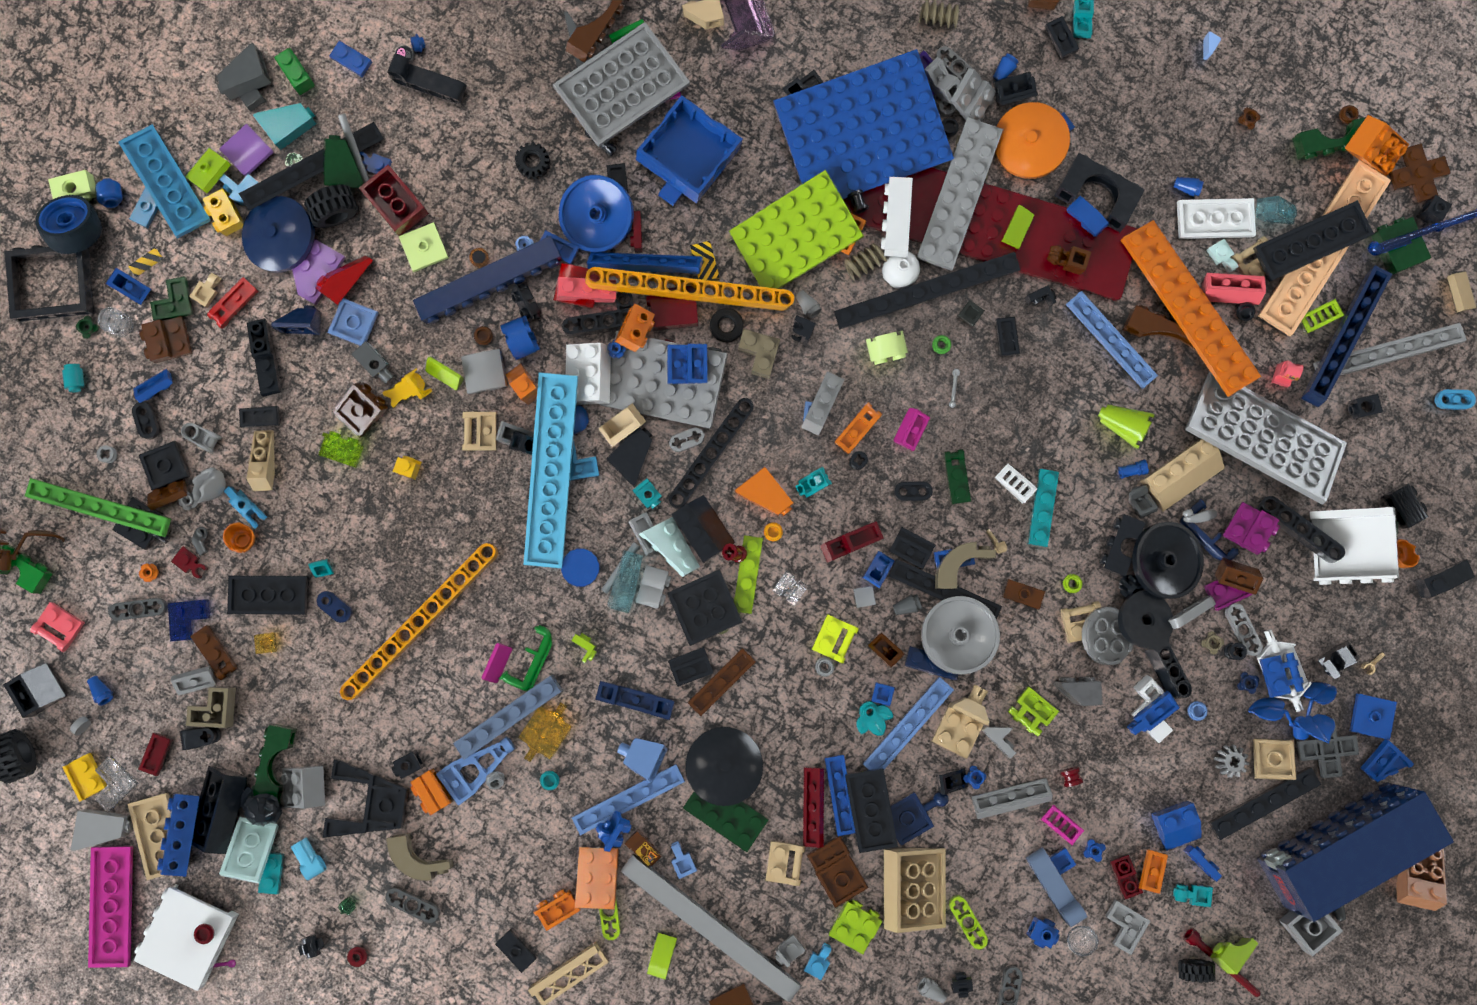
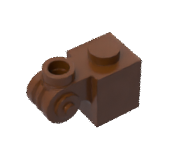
M1059 245L1051 246L1047 261L1053 265L1063 266V270L1081 275L1087 268L1091 252L1075 246L1069 251H1064L1062 246Z

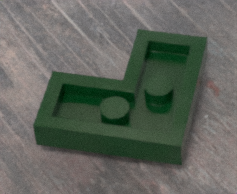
M185 276L166 280L168 299L150 302L153 321L193 315L188 281Z

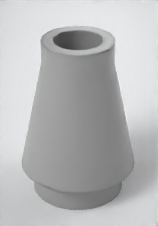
M804 290L795 296L806 317L808 316L812 319L821 312L820 303Z
M924 977L918 985L917 990L922 996L938 1001L941 1004L948 997V993L932 978Z

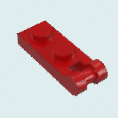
M242 277L209 310L207 316L211 320L214 319L217 322L216 325L223 329L259 291L246 278ZM221 310L225 312L223 316L220 315Z

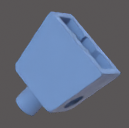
M634 738L631 746L622 742L617 753L625 756L623 761L625 766L653 783L668 749L663 744Z

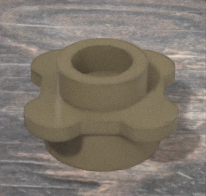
M1213 631L1208 632L1207 638L1201 641V646L1206 647L1210 654H1217L1218 650L1224 645V640Z

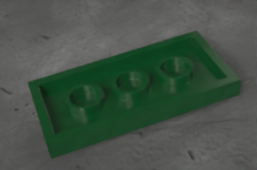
M694 791L683 806V809L745 852H748L769 820L743 801L731 806H717L702 800Z

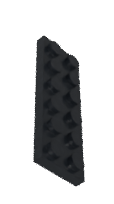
M1357 200L1255 246L1253 250L1269 282L1371 237L1374 235V232Z

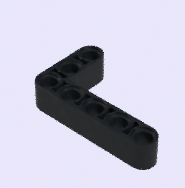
M1267 496L1255 507V509L1263 510L1279 519L1278 525H1280L1282 530L1326 562L1335 563L1345 556V549L1340 543L1278 498ZM1265 502H1270L1273 505V510H1268L1265 507ZM1282 513L1288 515V522H1285L1281 519ZM1298 525L1305 528L1304 534L1298 532ZM1314 537H1318L1321 540V546L1314 543ZM1330 549L1337 551V558L1331 556Z

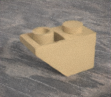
M720 0L689 1L682 5L684 17L704 29L724 25Z

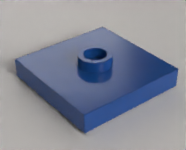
M1356 693L1349 731L1390 740L1397 702Z

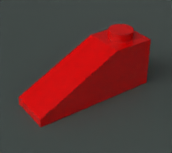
M365 255L327 273L325 276L322 275L316 283V289L338 305L373 260Z

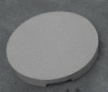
M1101 607L1094 610L1088 615L1082 628V642L1086 653L1092 660L1102 665L1121 663L1134 646L1122 635L1118 626L1119 609L1114 607Z

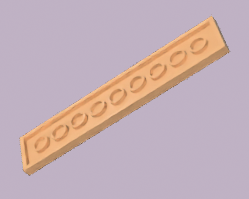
M1358 160L1322 216L1358 200L1367 218L1391 180ZM1348 247L1284 275L1258 317L1289 337L1292 336Z

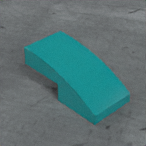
M1074 0L1072 35L1074 38L1091 39L1094 0Z

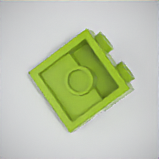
M854 899L852 902L848 900L844 903L828 935L864 954L871 939L876 935L882 919L878 912L872 909L867 911L862 908L863 904Z

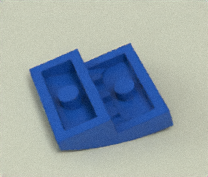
M707 344L667 345V384L707 383Z

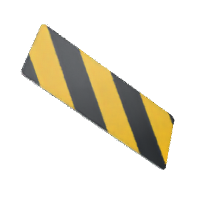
M154 248L128 267L134 276L138 277L161 261L163 257Z

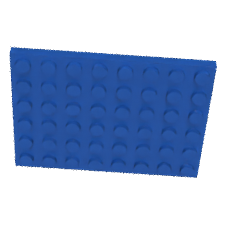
M918 49L773 101L801 184L826 170L843 199L847 198V195L853 191L863 190L865 192L887 184L890 177H907L954 159Z

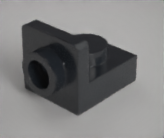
M1049 285L1028 294L1024 300L1027 305L1031 303L1037 305L1043 302L1045 298L1050 307L1056 303L1055 299L1057 297L1054 290L1050 289Z

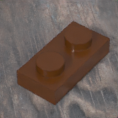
M183 479L172 482L168 486L155 489L147 494V506L151 511L187 496L186 482Z

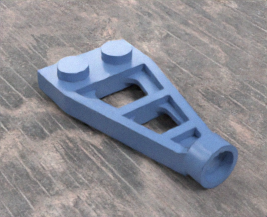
M506 736L499 743L477 751L466 759L460 758L451 762L436 775L459 806L479 790L484 784L486 776L497 768L508 753L516 749L515 745ZM487 753H491L495 760L487 769H484L479 762V758ZM469 764H474L479 770L478 777L472 783H468L460 772L462 767Z

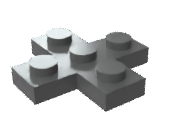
M1336 724L1329 743L1317 738L1296 741L1299 761L1318 759L1321 778L1343 776L1340 757L1359 755L1357 735L1337 736Z

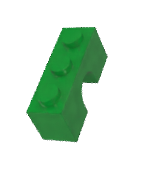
M0 545V549L11 550L10 554L14 553L15 548L13 546ZM23 553L17 554L16 560L11 562V569L17 566L20 571L16 584L30 593L41 594L53 574L47 571V566L30 561L32 559L30 556ZM11 569L8 571L0 570V574L8 575Z

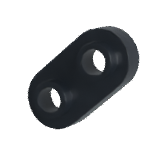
M145 402L136 403L132 408V416L138 434L148 440L156 438L159 434V425L153 407ZM146 409V414L142 415V411ZM149 427H152L151 433H148Z
M925 481L900 482L894 488V496L899 501H926L933 493L932 486ZM904 488L907 492L906 495H901L900 489ZM920 488L925 489V495L919 493Z

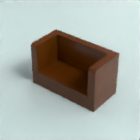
M1223 557L1215 572V576L1220 584L1254 595L1257 594L1264 579L1259 569Z

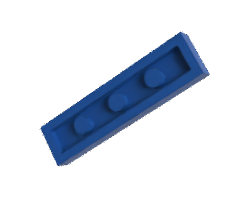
M844 755L825 757L837 836L854 834L855 828L845 778L847 770Z

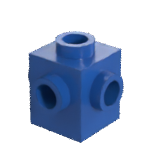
M1035 916L1026 932V935L1034 940L1033 943L1043 949L1045 946L1051 949L1053 945H1056L1060 936L1058 934L1059 930L1055 927L1056 923L1047 918L1043 921Z

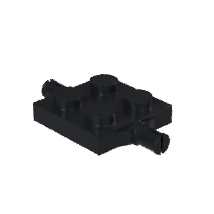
M132 497L127 505L167 517L157 510L151 511L146 503L136 497ZM117 523L112 529L144 550H148L155 539H159L165 544L170 540V537L167 535L162 537Z

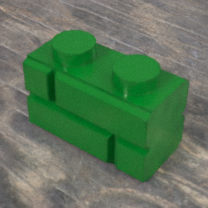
M287 48L274 57L299 95L304 94L315 86L291 48Z

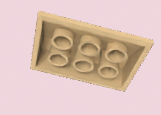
M884 849V929L895 933L946 928V849Z

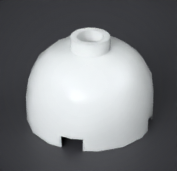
M909 251L907 257L888 256L887 262H884L882 268L883 278L893 288L903 289L909 287L919 277V260Z

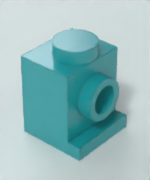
M645 479L632 490L647 509L650 507L654 509L661 503V494L648 479ZM650 491L652 493L651 498H646L645 493Z

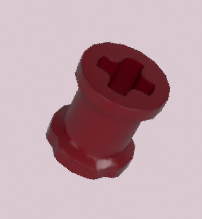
M729 543L724 546L722 555L725 560H734V562L741 563L746 559L747 551L743 546Z

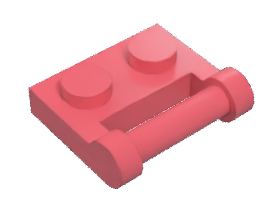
M49 602L38 621L31 627L30 632L35 635L39 634L56 645L58 650L65 652L85 623L55 603ZM45 624L65 635L64 640L44 629Z

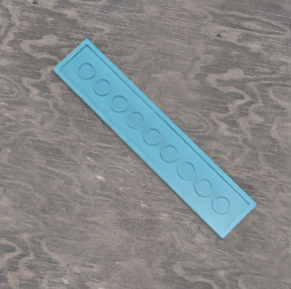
M539 372L523 565L562 569L579 376Z

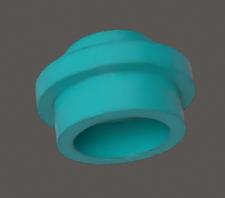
M546 771L540 777V784L545 790H554L559 785V776L554 771Z

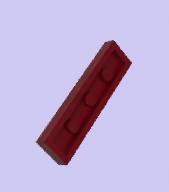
M804 767L803 846L824 847V768Z

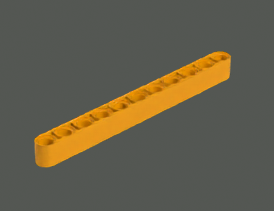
M592 267L587 271L585 283L592 289L779 311L787 310L794 302L793 293L785 289ZM596 274L600 280L594 282L589 276ZM614 276L619 280V283L612 284L609 278ZM635 279L638 285L631 286L628 280ZM654 281L657 284V288H650L647 282ZM668 283L674 284L675 287H676V290H674V291L669 290V289L667 288V284H668ZM686 286L694 287L695 292L689 293L686 290ZM705 288H711L714 294H706ZM724 290L731 291L732 297H726ZM743 292L749 293L751 295V299H745L743 297ZM761 295H767L770 301L765 302L762 299ZM780 297H786L788 304H783Z
M489 543L482 544L341 686V697L345 700L360 697L497 558L498 549L496 546ZM487 547H491L493 553L487 558L484 555V550ZM473 561H477L479 568L473 572L470 565ZM462 574L465 577V582L459 585L457 577ZM447 588L452 593L449 599H445L443 596V592ZM433 602L438 606L435 613H432L429 609L430 604ZM419 616L424 619V624L421 627L416 624V619ZM405 630H408L410 633V638L407 641L402 638V633ZM391 644L396 646V652L393 655L388 650ZM377 658L382 660L381 668L375 666ZM363 672H366L369 676L367 682L361 680ZM349 686H352L355 690L353 696L347 693Z

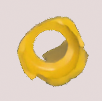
M417 368L402 377L401 381L396 383L393 388L383 391L382 394L391 398V406L393 408L402 399L406 400L411 395H417L421 400L432 392L431 388L424 391L425 382L418 373H415Z

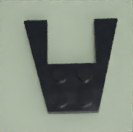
M333 760L331 779L368 784L363 822L327 817L325 818L322 838L403 828L409 788L342 760Z

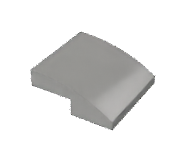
M501 349L478 352L461 357L467 394L486 390L492 391L508 386Z

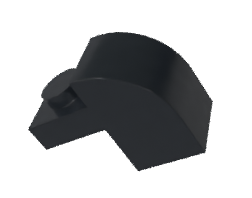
M812 70L801 80L797 77L783 88V92L788 96L824 82L817 72Z
M1349 640L1323 654L1318 661L1323 666L1325 672L1336 679L1342 675L1343 669L1358 662L1359 655Z

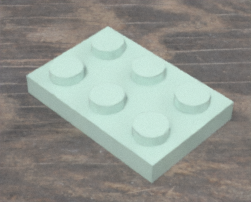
M239 817L219 874L224 877L259 884L279 826L273 823L265 826L251 825L247 818Z

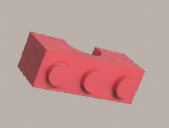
M558 277L557 300L576 301L577 299H591L599 303H614L616 300V291L589 288L585 283V278ZM591 279V280L594 281V282H597V281H599L600 279ZM609 280L612 284H616V280Z

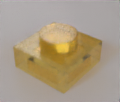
M275 632L254 635L256 654L277 652Z

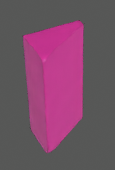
M909 408L893 441L914 451L930 417L918 409Z
M496 643L481 678L483 680L498 683L512 648L502 643Z

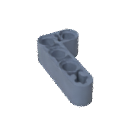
M1043 847L1025 857L1060 916L1069 927L1075 926L1088 917L1080 903L1075 900Z

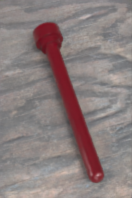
M1188 929L1183 936V940L1189 945L1197 946L1210 957L1213 949L1201 940L1202 937L1196 929ZM1240 973L1229 974L1253 996L1259 997L1261 995V992Z

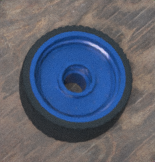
M65 195L52 199L42 206L35 218L36 227L44 242L53 251L60 254H75L86 250L99 239L102 231V224L92 205L85 198L77 195Z

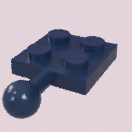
M912 792L890 805L896 839L900 846L935 827L927 812L936 806H946L949 802L947 794L942 795L940 792H937L931 801L922 805L916 793Z

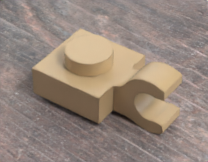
M211 273L205 283L198 282L189 297L208 308L218 293L214 288L220 284L222 278Z

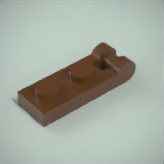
M209 625L204 626L190 636L219 680H223L227 677L226 674L229 672L233 673L238 669ZM224 661L226 666L221 668L219 664Z

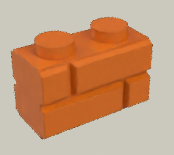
M434 768L411 781L412 786L410 787L412 793L421 799L422 803L420 805L425 813H429L430 816L453 802L446 788L437 777Z

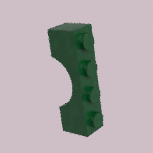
M1366 117L1349 123L1346 126L1344 136L1339 139H1331L1324 136L1318 128L1299 132L1292 138L1298 160L1304 158L1306 161L1312 160L1321 154L1329 156L1338 150L1347 152L1345 149L1346 145Z
M270 724L265 729L263 736L265 739L264 747L262 746L259 752V758H261L260 765L257 766L254 775L256 782L251 788L253 789L254 796L264 793L271 794L278 799L280 805L283 785L274 776L273 763L281 751L293 748L297 728Z

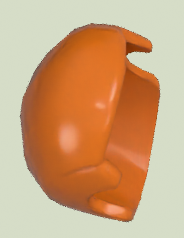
M241 522L230 524L224 530L223 540L231 551L245 553L255 543L256 537L253 530Z
M1404 539L1397 540L1399 568H1412L1418 564L1420 555L1415 553L1416 546Z

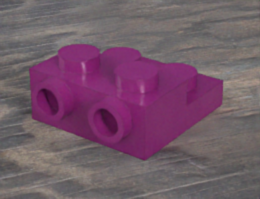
M1242 502L1222 536L1258 555L1262 551L1266 552L1271 542L1268 539L1271 535L1275 536L1280 528V525H1278L1279 519Z

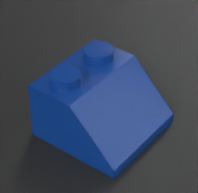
M1186 800L1151 813L1165 851L1202 838L1201 821L1194 803Z

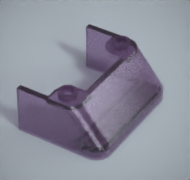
M724 0L735 32L730 34V39L721 44L722 48L740 51L767 42L775 37V30L764 0Z

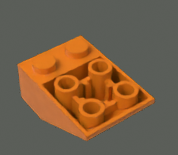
M1367 115L1345 149L1354 157L1387 177L1394 169L1400 157L1405 154L1410 144L1387 123Z

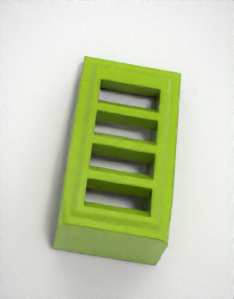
M1334 299L1306 313L1301 322L1307 333H1310L1343 317L1344 313L1337 300ZM1330 306L1336 315L1334 317H1332L1330 311L1328 310V307ZM1323 309L1328 317L1327 320L1324 319L1321 313ZM1315 313L1318 314V316H1319V318H1320V320H1321V323H1319V324H1318V322H1317L1315 316L1313 315V314H1315ZM1309 316L1315 325L1313 327L1310 326L1307 320Z

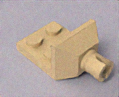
M974 685L968 698L963 697L950 702L931 741L967 759L983 725L988 726L989 724L986 709L982 706L988 691Z

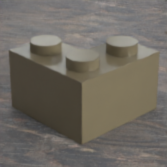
M743 329L738 351L756 356L752 367V375L770 379L780 339Z
M209 687L207 705L187 706L186 726L232 727L236 687Z

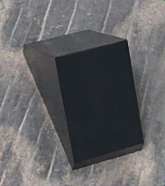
M965 768L935 772L938 792L942 795L968 787V783H965L963 780L964 775H966Z

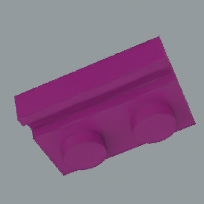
M1218 580L1204 585L1207 594L1212 595L1216 603L1214 606L1215 611H1219L1252 595L1251 593L1220 584Z

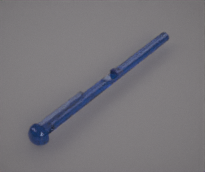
M1477 210L1381 243L1372 241L1368 245V252L1373 256H1377L1412 243V239L1430 234L1433 231L1440 232L1444 228L1476 218Z

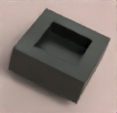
M969 300L958 317L973 327L985 310Z

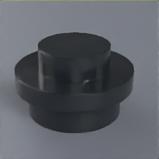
M944 119L942 124L946 136L953 137L957 134L959 125L955 119Z
M1248 302L1240 304L1236 309L1237 317L1243 321L1251 320L1256 313L1255 306Z

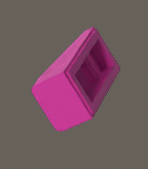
M1054 805L1041 819L1071 845L1084 832L1079 825ZM1056 811L1058 815L1052 822H1049V818ZM1061 817H1063L1064 820L1059 825V827L1057 828L1056 826H1054L1057 823V821ZM1069 822L1071 825L1063 833L1061 829ZM1075 827L1077 829L1076 832L1069 838L1067 835Z

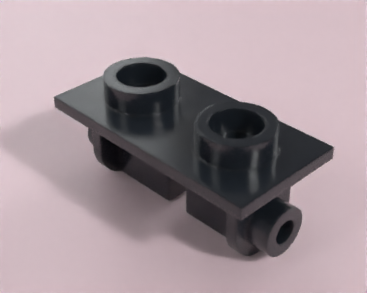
M516 284L511 291V297L520 309V316L526 315L529 324L533 318L534 320L540 319L541 311L536 301L528 302L534 298L529 287L525 284L519 286Z

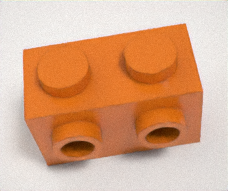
M634 304L628 310L615 342L633 352L643 348L648 339L645 337L647 331L650 332L655 322L652 320L655 314Z

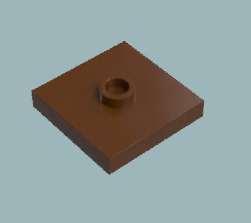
M849 854L819 872H815L835 908L869 888Z

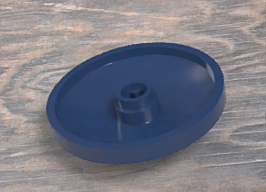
M276 196L251 209L242 228V244L247 257L259 268L275 273L286 272L300 265L310 253L315 236V229L307 209L299 202L284 196Z

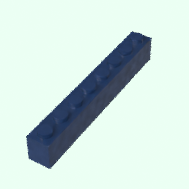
M549 236L414 299L413 303L421 321L426 324H434L439 321L440 317L445 315L451 316L457 312L456 310L462 307L468 308L479 299H488L496 291L503 292L507 290L508 286L513 283L520 284L528 276H537L543 272V269L558 266L559 262L563 261V258L554 239Z
M1376 265L1366 273L1301 399L1316 407L1321 406L1327 401L1392 273Z

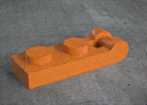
M868 402L834 443L849 455L883 414L880 411H875ZM866 413L872 417L870 421L864 417Z

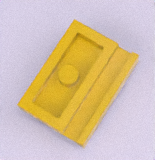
M91 753L62 767L79 802L108 788Z

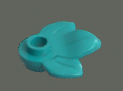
M866 701L859 708L860 716L856 721V727L860 734L870 730L873 734L882 736L886 730L885 721L892 719L894 716L887 706L876 705L872 701ZM868 709H872L870 714L866 713Z

